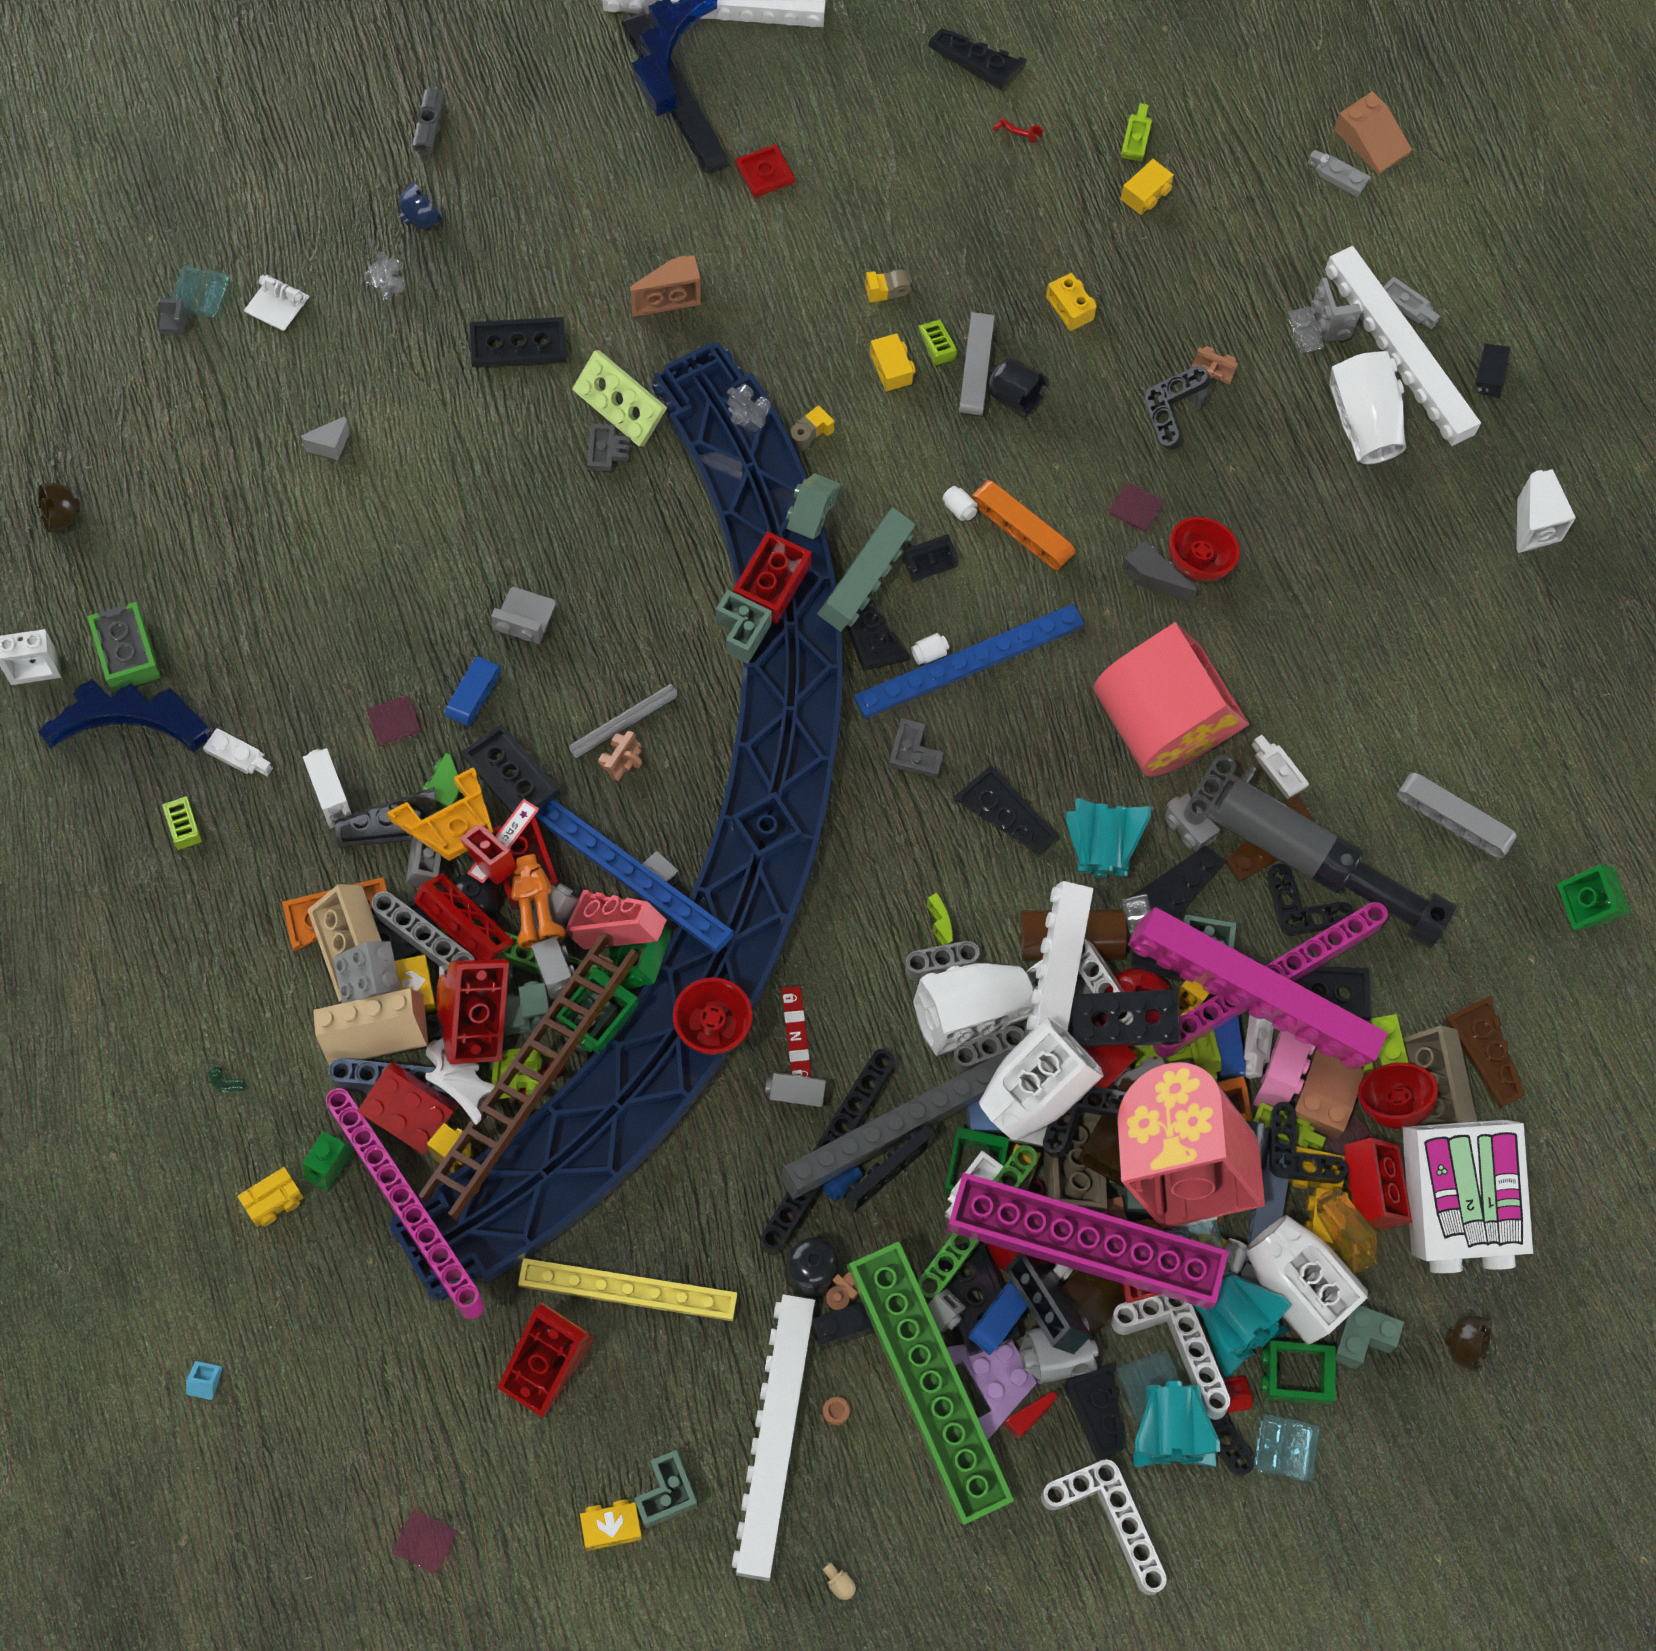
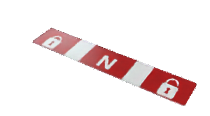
M785 987L781 990L791 1074L812 1077L801 987Z

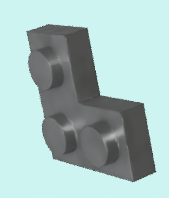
M901 718L889 767L938 778L944 752L921 747L925 724Z

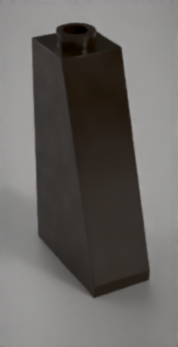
M1123 1078L1116 1090L1127 1092L1134 1082ZM1115 1104L1119 1110L1121 1104ZM1101 1116L1076 1161L1124 1188L1125 1185L1121 1182L1118 1118Z

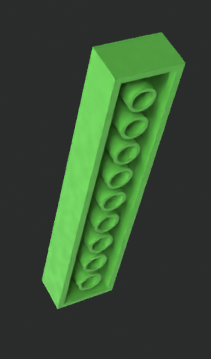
M895 1242L847 1264L850 1276L958 1522L965 1525L1014 1502L900 1242Z

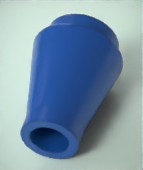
M856 1166L822 1184L823 1190L833 1201L843 1199L848 1193L846 1191L847 1188L856 1180L861 1179L862 1173Z

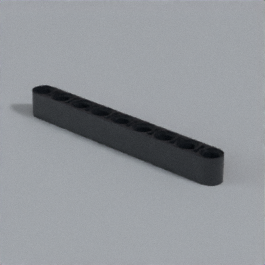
M641 12L623 19L622 27L626 37L703 171L709 173L728 165L727 157L721 144L646 15Z
M878 1049L871 1055L813 1151L859 1127L892 1073L894 1056L889 1050ZM883 1059L889 1065L886 1068H880L875 1062ZM871 1081L876 1087L872 1090H867L862 1086V1083ZM856 1102L862 1106V1109L854 1112L849 1109L848 1105ZM839 1124H844L848 1127L849 1131L841 1134L835 1130V1127ZM822 1185L807 1192L808 1197L805 1200H793L787 1191L762 1232L761 1247L766 1254L777 1255L783 1251ZM783 1213H791L795 1219L790 1223H784L781 1221L780 1216ZM770 1235H775L781 1241L778 1245L771 1246L766 1242V1238Z

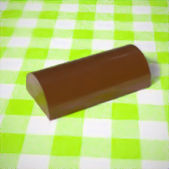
M1123 909L1089 910L1084 939L1095 946L1104 961L1125 959L1127 931ZM1020 910L1022 961H1041L1043 959L1044 953H1041V945L1043 939L1047 938L1046 918L1052 910ZM1083 944V948H1082V954H1083L1084 951H1085V945H1084V944Z

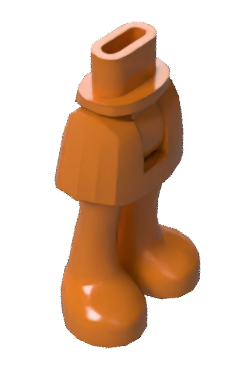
M535 854L517 858V869L514 870L515 876L512 882L511 895L512 899L518 901L520 906L521 932L518 936L519 948H532V944L555 936L557 940L564 939L566 937L564 927L554 923L552 920L548 902V895L552 888L546 874L541 869V865L537 864ZM531 901L536 903L539 932L535 926Z

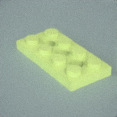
M600 350L593 352L572 388L574 392L621 432L630 437L639 447L645 446L667 409L664 404ZM601 378L606 382L604 390H601L599 387V380ZM618 392H620L623 397V402L621 405H619L616 401V394ZM635 406L638 407L640 411V416L638 419H635L633 416V409Z

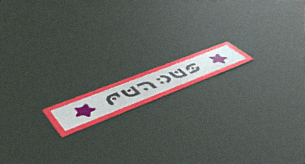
M523 799L495 837L509 849L539 808ZM476 863L467 873L481 883H484L488 878Z

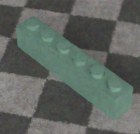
M892 507L878 524L817 615L840 632L846 625L851 627L859 617V614L856 613L857 610H863L870 601L867 595L869 593L874 594L880 586L881 582L878 580L880 576L884 578L891 570L890 561L895 562L903 552L900 549L901 545L906 546L913 537V534L910 532L915 523Z

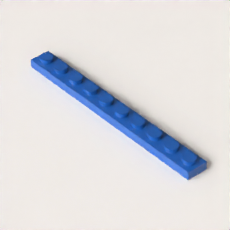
M1071 604L854 695V701L863 718L867 719L1080 630L1084 627V622L1074 604Z
M554 799L540 808L535 814L536 821L640 898L648 901L655 909L716 954L734 936L733 930Z

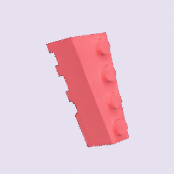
M583 890L566 926L565 933L582 949H591L601 934L606 935L609 940L606 947L656 942L662 934L666 919L648 901L631 898L624 900L615 895L607 897L603 893L596 892L592 894L588 890Z

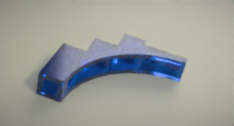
M661 0L648 6L649 20L654 28L640 34L641 49L646 57H641L632 62L633 78L657 117L677 109V95L671 84L668 70L671 55L678 40L698 19L717 9V0H679L674 4L670 0Z
M93 679L82 683L72 693L76 703L67 706L62 711V714L54 720L46 722L42 729L38 731L44 743L51 749L68 737L100 726L119 724L145 726L161 731L180 741L192 753L203 746L212 735L208 726L170 687L165 691L159 692L151 702L132 683L117 690L115 695L110 698Z

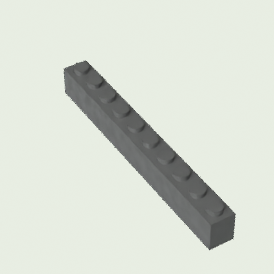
M1008 1049L784 1166L780 1178L792 1199H796L907 1140L906 1138L915 1129L918 1128L921 1131L926 1125L930 1128L980 1101L993 1075L1010 1053V1050Z

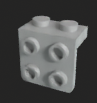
M1327 278L1320 280L1318 287H1316L1314 300L1311 301L1312 313L1316 314L1318 319L1317 327L1319 333H1322L1325 342L1343 341L1352 338L1361 314L1359 303L1336 307Z
M512 587L501 610L497 608L493 610L491 615L493 629L540 644L556 603L553 599Z
M366 941L334 957V967L342 1003L400 990L391 941Z

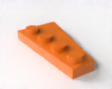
M384 877L353 884L362 885L371 913H373L372 899L374 895L382 891L387 892ZM330 890L282 902L294 952L318 940L308 909ZM389 903L382 904L379 909L389 905Z

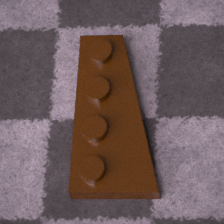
M1297 794L1285 804L1314 821ZM1245 841L1226 859L1225 863L1239 883L1279 860Z
M1490 995L1448 1016L1445 1022L1448 1027L1458 1030L1461 1048L1498 1108L1501 1109L1521 1099L1524 1093L1515 1066L1511 1063L1508 1054L1509 1048L1506 1040L1504 1041L1500 1030L1501 1024L1498 1016L1495 1015Z

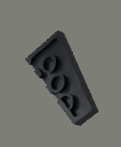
M941 28L929 40L928 47L1001 90L1025 67L1027 61L1023 57H1019V59L1010 57L1009 52L1003 50L996 52L988 49V45L982 42H969L968 37Z
M870 599L863 610H857L856 613L859 614V617L851 627L846 625L862 670L908 661L910 655L906 649L903 650L898 643L899 639L894 632H890L884 623V617L881 613H877L872 605L873 601Z
M992 765L954 796L955 801L1039 855L1059 839L1058 835Z
M433 787L335 820L334 825L338 847L412 840V835L388 819L387 812L408 802L420 820H423L438 812L435 788Z
M1204 846L1123 901L1122 905L1138 918H1141L1155 907L1178 918L1224 865L1225 860Z

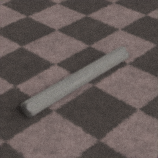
M669 684L572 743L569 746L571 754L575 758L585 754L616 733L621 732L678 696L677 690L672 684Z

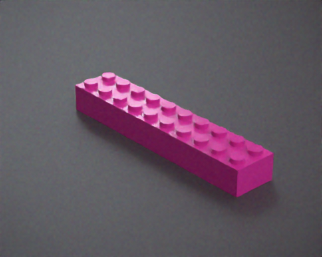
M1156 907L1140 918L1128 943L1130 947L1134 948L1133 951L1136 954L1153 958L1160 967L1177 971L1184 980L1189 982L1195 981L1201 984L1206 992L1225 997L1227 1003L1249 1010L1248 1013L1257 1019L1264 1018L1272 1023L1273 1028L1282 1032L1288 1031L1295 1035L1294 1038L1303 1044H1312L1318 1048V1052L1325 1056L1336 1057L1347 1068L1357 1069L1376 1061L1388 1034L1384 1030Z
M965 1172L962 1174L947 1231L1209 1310L1217 1302L1229 1253L1225 1249Z

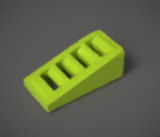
M941 320L918 326L934 366L956 360V347ZM934 328H937V329H938V330H935V331H932V332H927V330H930V329H934ZM940 334L939 337L932 338V339L930 338L931 336H935V335ZM943 341V343L934 345L936 342ZM946 347V349H944V350H941V351H938V350H937V349Z
M187 796L162 804L177 850L202 842ZM182 805L185 806L184 809H181V810H178V811H175V812H172V813L170 812V809H173V808H176V807H179V806H182ZM187 813V816L173 821V817ZM187 821L190 822V824H187V825H184V826H181V827H178V828L175 827V826L178 825V824H181V823H184V822H187ZM192 829V832L178 836V833Z

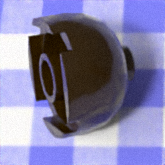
M60 483L39 485L38 506L42 508L43 516H40L44 530L46 532H54L70 527L76 518V512H80L79 499L74 498L72 491Z
M1467 1316L1457 1321L1454 1329L1448 1328L1445 1344L1450 1345V1355L1459 1366L1480 1373L1483 1368L1482 1365H1478L1480 1357L1486 1359L1492 1329L1486 1328V1326L1492 1323L1491 1319L1480 1316Z

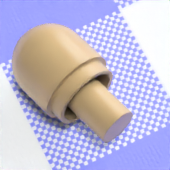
M830 1562L822 1569L830 1579L827 1582L829 1588L841 1600L852 1598L856 1591L854 1581L843 1570L838 1572Z

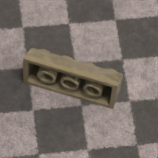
M1440 1025L1404 1037L1403 1042L1408 1062L1428 1070L1436 1079L1438 1086V1096L1433 1111L1423 1122L1416 1126L1477 1122L1458 1030Z
M1080 1112L1070 1148L1065 1156L1061 1158L1050 1157L1043 1147L1046 1197L1096 1212L1107 1210L1106 1177L1076 1161L1102 1115ZM1064 1114L1057 1120V1125H1067L1070 1121V1116ZM1057 1139L1056 1144L1051 1143L1053 1149H1055L1057 1145L1061 1146L1059 1139Z

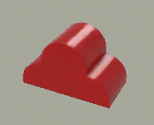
M506 959L452 961L449 964L447 974L439 977L436 990V1005L438 1018L443 1027V1044L449 1064L501 1061L509 962Z
M543 1303L539 1304L527 1323L497 1389L543 1418L556 1401L567 1380L586 1355L594 1335Z

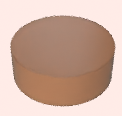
M832 1397L823 1406V1417L832 1426L843 1425L850 1416V1406L841 1397Z

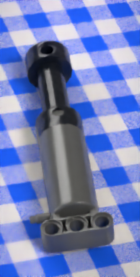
M1220 755L1214 759L1185 807L1184 817L1189 823L1198 825L1207 817L1336 894L1345 887L1371 903L1378 902L1383 904L1389 914L1411 926L1407 933L1408 937L1429 949L1433 947L1456 909L1455 904L1435 892L1426 900L1360 861L1363 850L1249 784L1256 771L1254 765H1249L1241 778L1233 774L1235 762L1230 756ZM1216 767H1224L1227 773L1219 772ZM1204 787H1212L1215 793H1208ZM1197 806L1201 808L1203 813H1195L1192 807Z

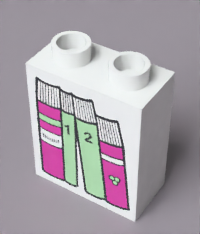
M1510 1120L1402 1127L1406 1185L1412 1223L1409 1224L1411 1255L1429 1261L1430 1272L1456 1273L1463 1271L1462 1259L1482 1257L1484 1269H1511L1516 1267L1515 1255L1533 1254L1524 1123Z

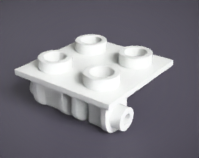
M262 275L259 279V284L262 287L250 301L244 312L285 331L305 304L309 295L272 278L270 275Z

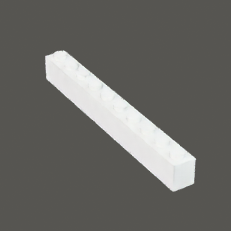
M602 0L603 11L634 14L643 12L644 14L657 16L667 15L700 19H720L724 21L733 20L824 27L825 0Z
M1354 246L1330 256L1325 268L1328 278L1334 281L1339 293L1347 299L1350 305L1359 303L1361 308L1359 318L1362 320L1366 331L1372 334L1379 349L1388 351L1390 359L1394 358L1397 371L1400 373L1404 384L1410 387L1417 402L1421 403L1427 411L1429 419L1438 426L1442 437L1453 446L1474 436L1481 422Z
M1063 881L1052 889L1050 901L1053 902L1052 912H1049L1046 918L1048 933L1047 938L1043 939L1041 945V953H1044L1042 963H1039L1036 971V978L1039 979L1038 987L1034 989L1031 1003L1034 1004L1033 1014L1029 1015L1026 1025L1029 1033L1046 1017H1050L1068 1030L1093 888ZM1047 1126L1017 1141L1009 1137V1141L1043 1147Z
M783 1295L782 1302H776L774 1318L779 1320L777 1329H771L769 1345H773L774 1350L773 1356L767 1355L765 1372L769 1373L768 1383H762L760 1399L765 1400L763 1411L758 1410L755 1427H760L759 1438H753L751 1455H756L754 1466H748L746 1482L751 1483L750 1493H744L741 1511H746L745 1523L739 1522L736 1539L742 1541L740 1551L734 1550L732 1568H737L736 1576L770 1581L815 1304L813 1299Z

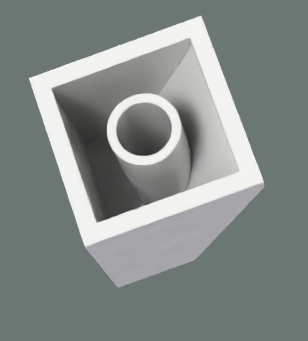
M1553 469L1544 472L1539 470L1532 473L1517 499L1516 549L1518 553L1562 541L1576 519Z

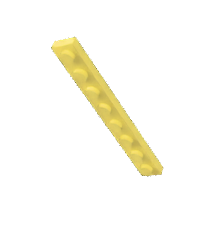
M525 1258L522 1262L518 1286L522 1288L726 1321H733L737 1300V1292Z

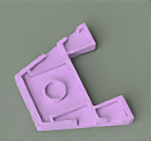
M1013 1342L997 1347L991 1355L981 1352L970 1357L964 1344L946 1347L954 1366L959 1363L963 1364L990 1410L989 1413L978 1419L988 1441L1037 1382L1031 1373L1024 1370L1020 1354Z

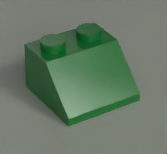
M1600 864L1557 883L1574 931L1609 924L1631 914L1615 867Z

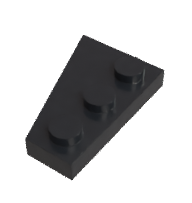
M1113 1363L1068 1380L1063 1384L1097 1461L1124 1450L1121 1420L1117 1410L1116 1398L1118 1396L1117 1388L1114 1386Z

